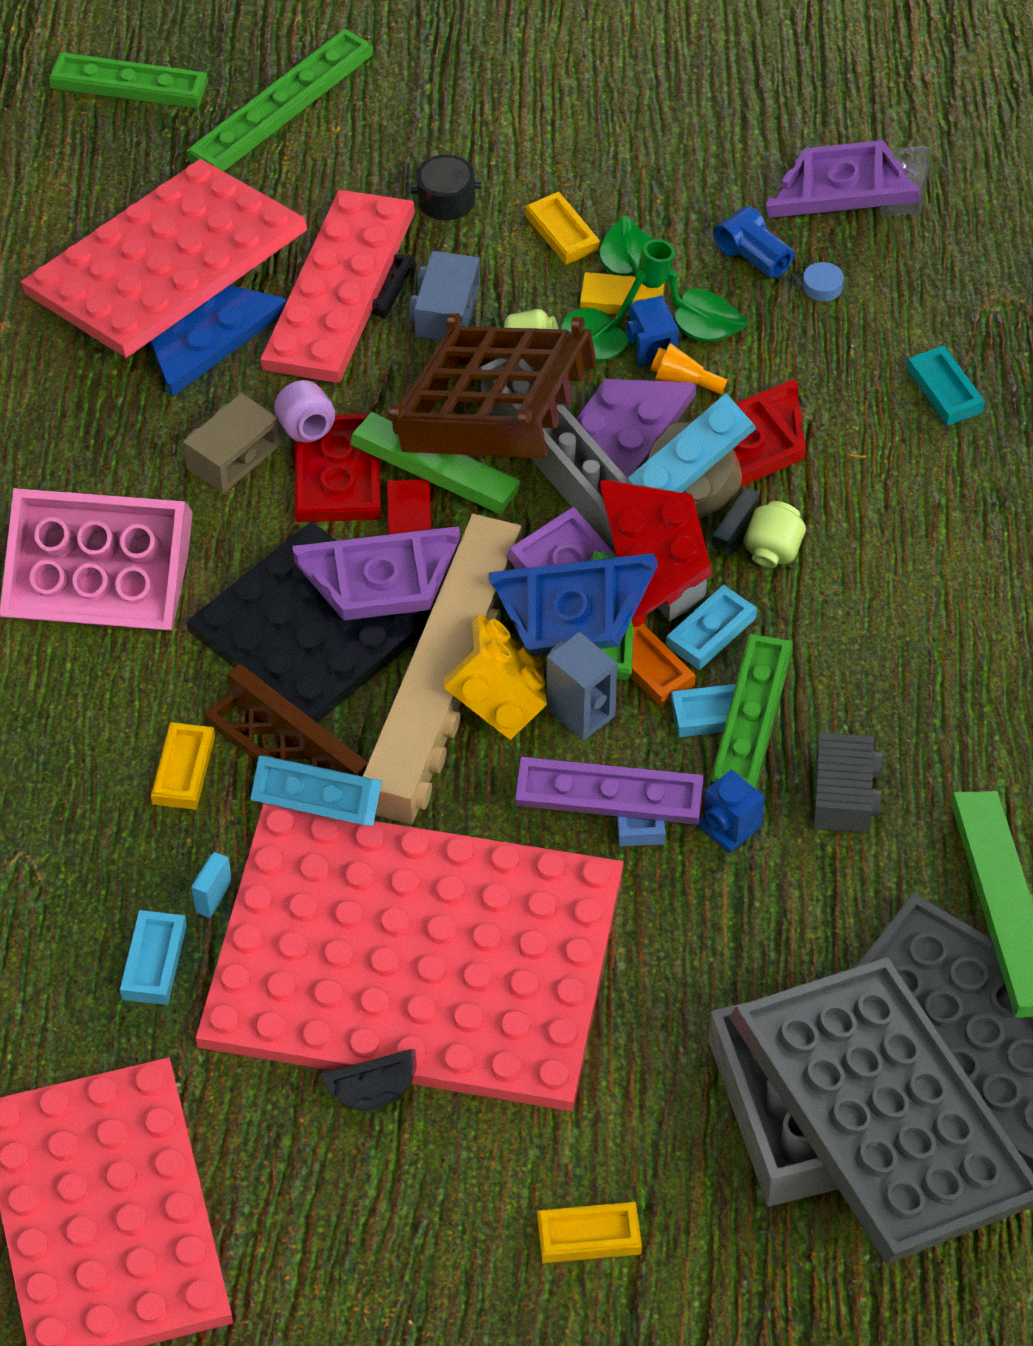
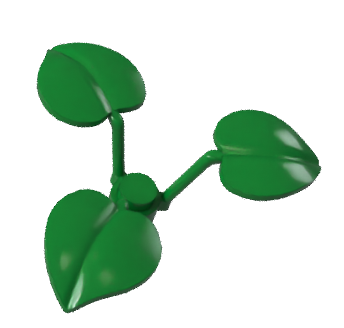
M625 215L608 231L602 241L599 252L600 262L608 272L613 275L622 276L634 274L636 277L616 317L610 321L609 317L600 310L580 308L572 311L565 317L561 329H568L569 332H572V318L574 316L583 317L585 321L583 329L591 330L596 362L615 359L626 350L629 342L626 332L617 326L622 322L641 284L648 288H658L666 282H669L672 303L679 308L675 312L674 321L682 333L694 340L701 342L722 340L743 330L747 326L748 321L735 307L707 290L688 289L684 292L681 299L676 283L678 272L671 269L675 257L674 247L665 240L652 238L638 228L628 215Z

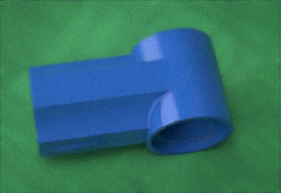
M744 206L713 229L714 240L724 254L734 257L739 253L769 277L773 276L777 279L783 275L794 260V250L766 229L764 219L751 206Z

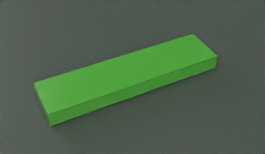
M59 52L50 74L49 82L50 88L198 109L208 84L207 72Z
M373 412L366 417L352 434L350 445L498 514L503 512L519 490L520 480L466 455L402 452L399 437L393 431V421Z
M749 634L714 764L710 786L732 769L757 790L793 650V641Z

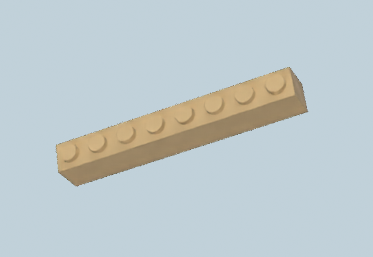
M472 513L363 777L382 780L376 816L413 825L418 810L426 809L432 792V783L429 782L433 772L437 774L441 772L446 757L444 745L448 737H455L460 722V712L458 710L462 702L444 689L443 679L473 650L472 620L478 614H481L489 621L493 618L500 622L501 610L499 608L502 600L489 580V572L516 569L507 559L506 555L510 547L522 540V525Z

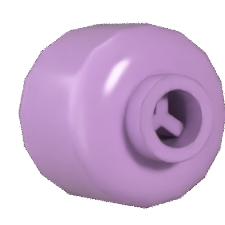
M295 381L285 386L274 402V414L278 417L280 425L288 436L298 442H314L324 437L335 421V409L332 402L322 388L311 381Z

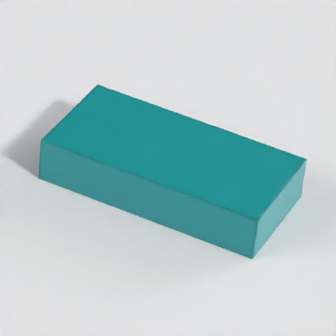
M945 346L908 358L907 371L947 426L983 413L984 399Z

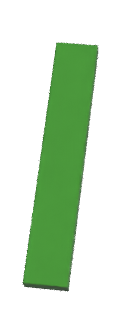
M344 28L186 150L187 160L195 163L202 159L224 172L373 56V45Z
M998 791L954 792L951 799L952 810L1015 1018L1033 1017V902Z

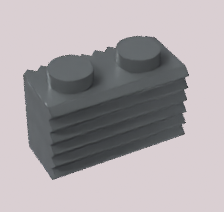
M819 732L816 754L813 828L816 830L822 828L826 831L833 829L834 831L842 830L847 832L850 830L853 833L860 831L864 834L869 830L870 817H879L881 789H872V779H880L882 752L873 751L874 736Z

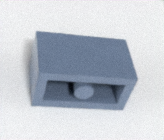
M439 251L431 252L428 265L421 266L419 271V295H412L409 306V319L415 320V337L441 341L448 330L447 317L449 313H459L461 318L459 326H469L480 287L479 257Z
M578 632L568 641L556 644L547 656L546 709L584 741L615 717L617 663L581 632Z

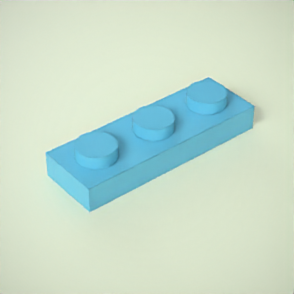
M726 393L630 475L628 479L634 485L682 493L751 434L756 427Z
M259 755L251 800L361 825L373 826L382 780Z

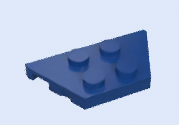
M229 285L152 339L149 344L154 350L155 360L164 376L168 393L174 396L277 320L287 300L282 297Z
M652 553L489 572V580L501 598L510 619L515 624L526 649L532 656L548 655L556 644L568 641L578 632H581L600 649L619 646L658 567V560Z

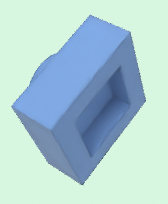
M616 816L619 846L665 844L664 821Z

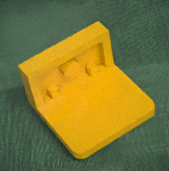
M478 614L472 620L473 650L443 679L444 689L511 740L547 705L543 660L540 655L532 656L525 645L522 647L510 638L509 631L501 622L493 618L489 621L483 615Z

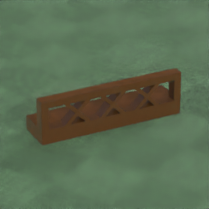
M238 664L227 674L229 693L204 713L206 723L214 727L216 731L257 763L259 755L283 760L306 759L312 763V766L359 776L364 775L368 762L241 664ZM237 705L249 714V723L230 724L222 717ZM254 734L276 735L280 738V748H260L254 743Z

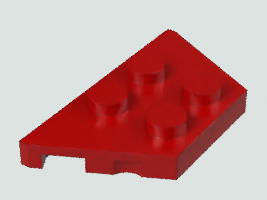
M795 378L736 403L756 427L751 434L733 448L741 467L742 482L740 487L805 459L806 446L804 432H802V413L798 401L799 388Z
M602 480L599 482L616 556L626 557L653 553L658 560V567L632 618L634 628L646 622L645 615L662 603L669 606L682 597L686 589L696 587L712 575L711 566L693 494Z

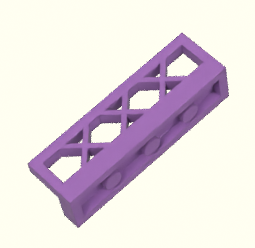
M521 757L515 801L516 806L699 825L704 775Z

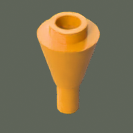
M672 343L669 344L667 350L661 347L658 349L650 369L657 373L655 381L692 382L722 395L728 379L703 370V366Z

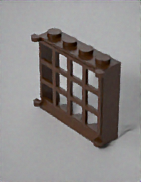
M449 313L447 317V332L442 340L437 343L434 353L429 361L424 364L422 372L414 385L409 388L405 400L401 405L393 404L390 408V420L393 421V431L399 437L402 452L546 458L548 452L543 428H557L559 416L556 404L569 405L572 399L569 381H583L584 368L595 369L597 365L591 330L583 329L585 325L584 318L574 316L571 321L572 332H569L568 329L459 326L461 322L459 313ZM498 358H509L503 370L478 369L480 365H486ZM521 359H524L530 367H542L540 372L515 371ZM459 364H468L465 369H457ZM451 378L459 379L452 391H443ZM471 379L496 380L490 392H464ZM508 381H534L528 394L502 393ZM437 401H446L438 414L430 413ZM458 401L484 402L476 415L451 414ZM495 403L521 404L514 417L488 416Z

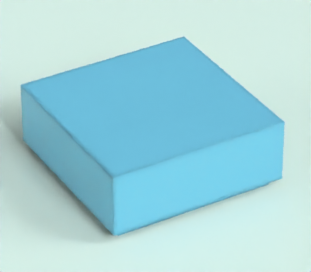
M216 852L211 854L192 884L191 888L196 913L211 918L230 887L232 879L229 857Z

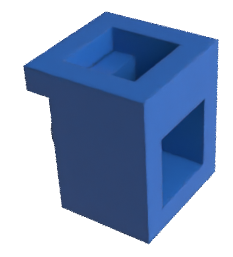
M662 295L631 303L628 308L630 321H626V333L630 344H637L636 363L638 367L652 364L660 347L667 350L669 344L672 343L678 348L679 329Z
M731 769L706 789L704 816L699 819V825L697 824V826L730 854L762 827L765 796Z

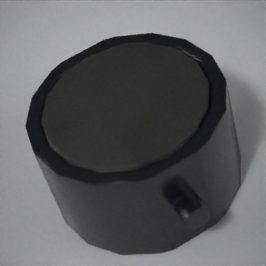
M445 154L434 156L424 161L416 172L417 186H410L411 194H417L420 210L427 216L437 220H453L468 214L476 203L475 189H482L481 181H475L474 168L468 161L456 155Z

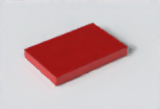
M369 414L335 415L332 428L324 437L308 443L295 441L296 522L381 520L380 458L350 445L353 432Z

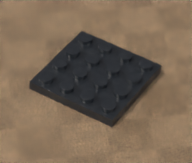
M311 521L188 619L187 626L188 632L235 668L238 664L243 665L318 723L421 637L431 611L426 610L343 620L294 563L292 546L337 541Z

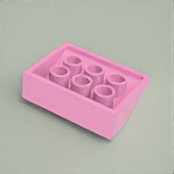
M13 488L0 617L173 631L188 558L193 511L185 501Z

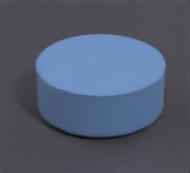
M818 262L806 268L803 275V290L805 294L817 301H830L837 298L843 290V272L836 265L827 262Z

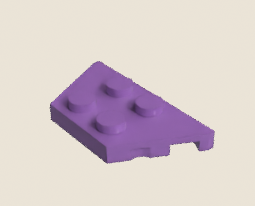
M878 140L805 148L797 158L795 167L788 171L782 179L783 189L776 199H768L766 208L768 218L918 203L921 202L917 183H911L906 176L903 165L898 159L892 157L891 150L885 142Z
M605 379L576 420L628 479L630 475L648 461L651 448L656 442V437L663 434L669 425L680 419L696 396L697 384L692 382Z
M459 526L297 545L292 546L294 563L343 620L426 611L432 609L459 546L460 530Z

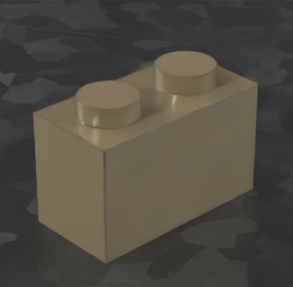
M242 393L229 404L222 405L211 419L200 428L192 430L183 441L186 469L222 494L281 445L278 417Z

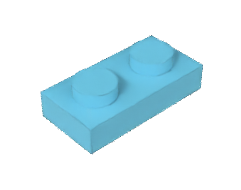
M722 585L667 635L666 646L692 666L701 670L756 619L757 607L725 585Z

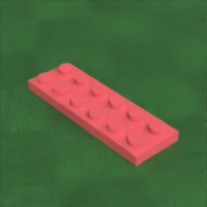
M338 190L262 354L260 361L263 371L335 383L341 382L373 309L372 302L379 296L393 264L394 255L397 254L415 214L413 201Z

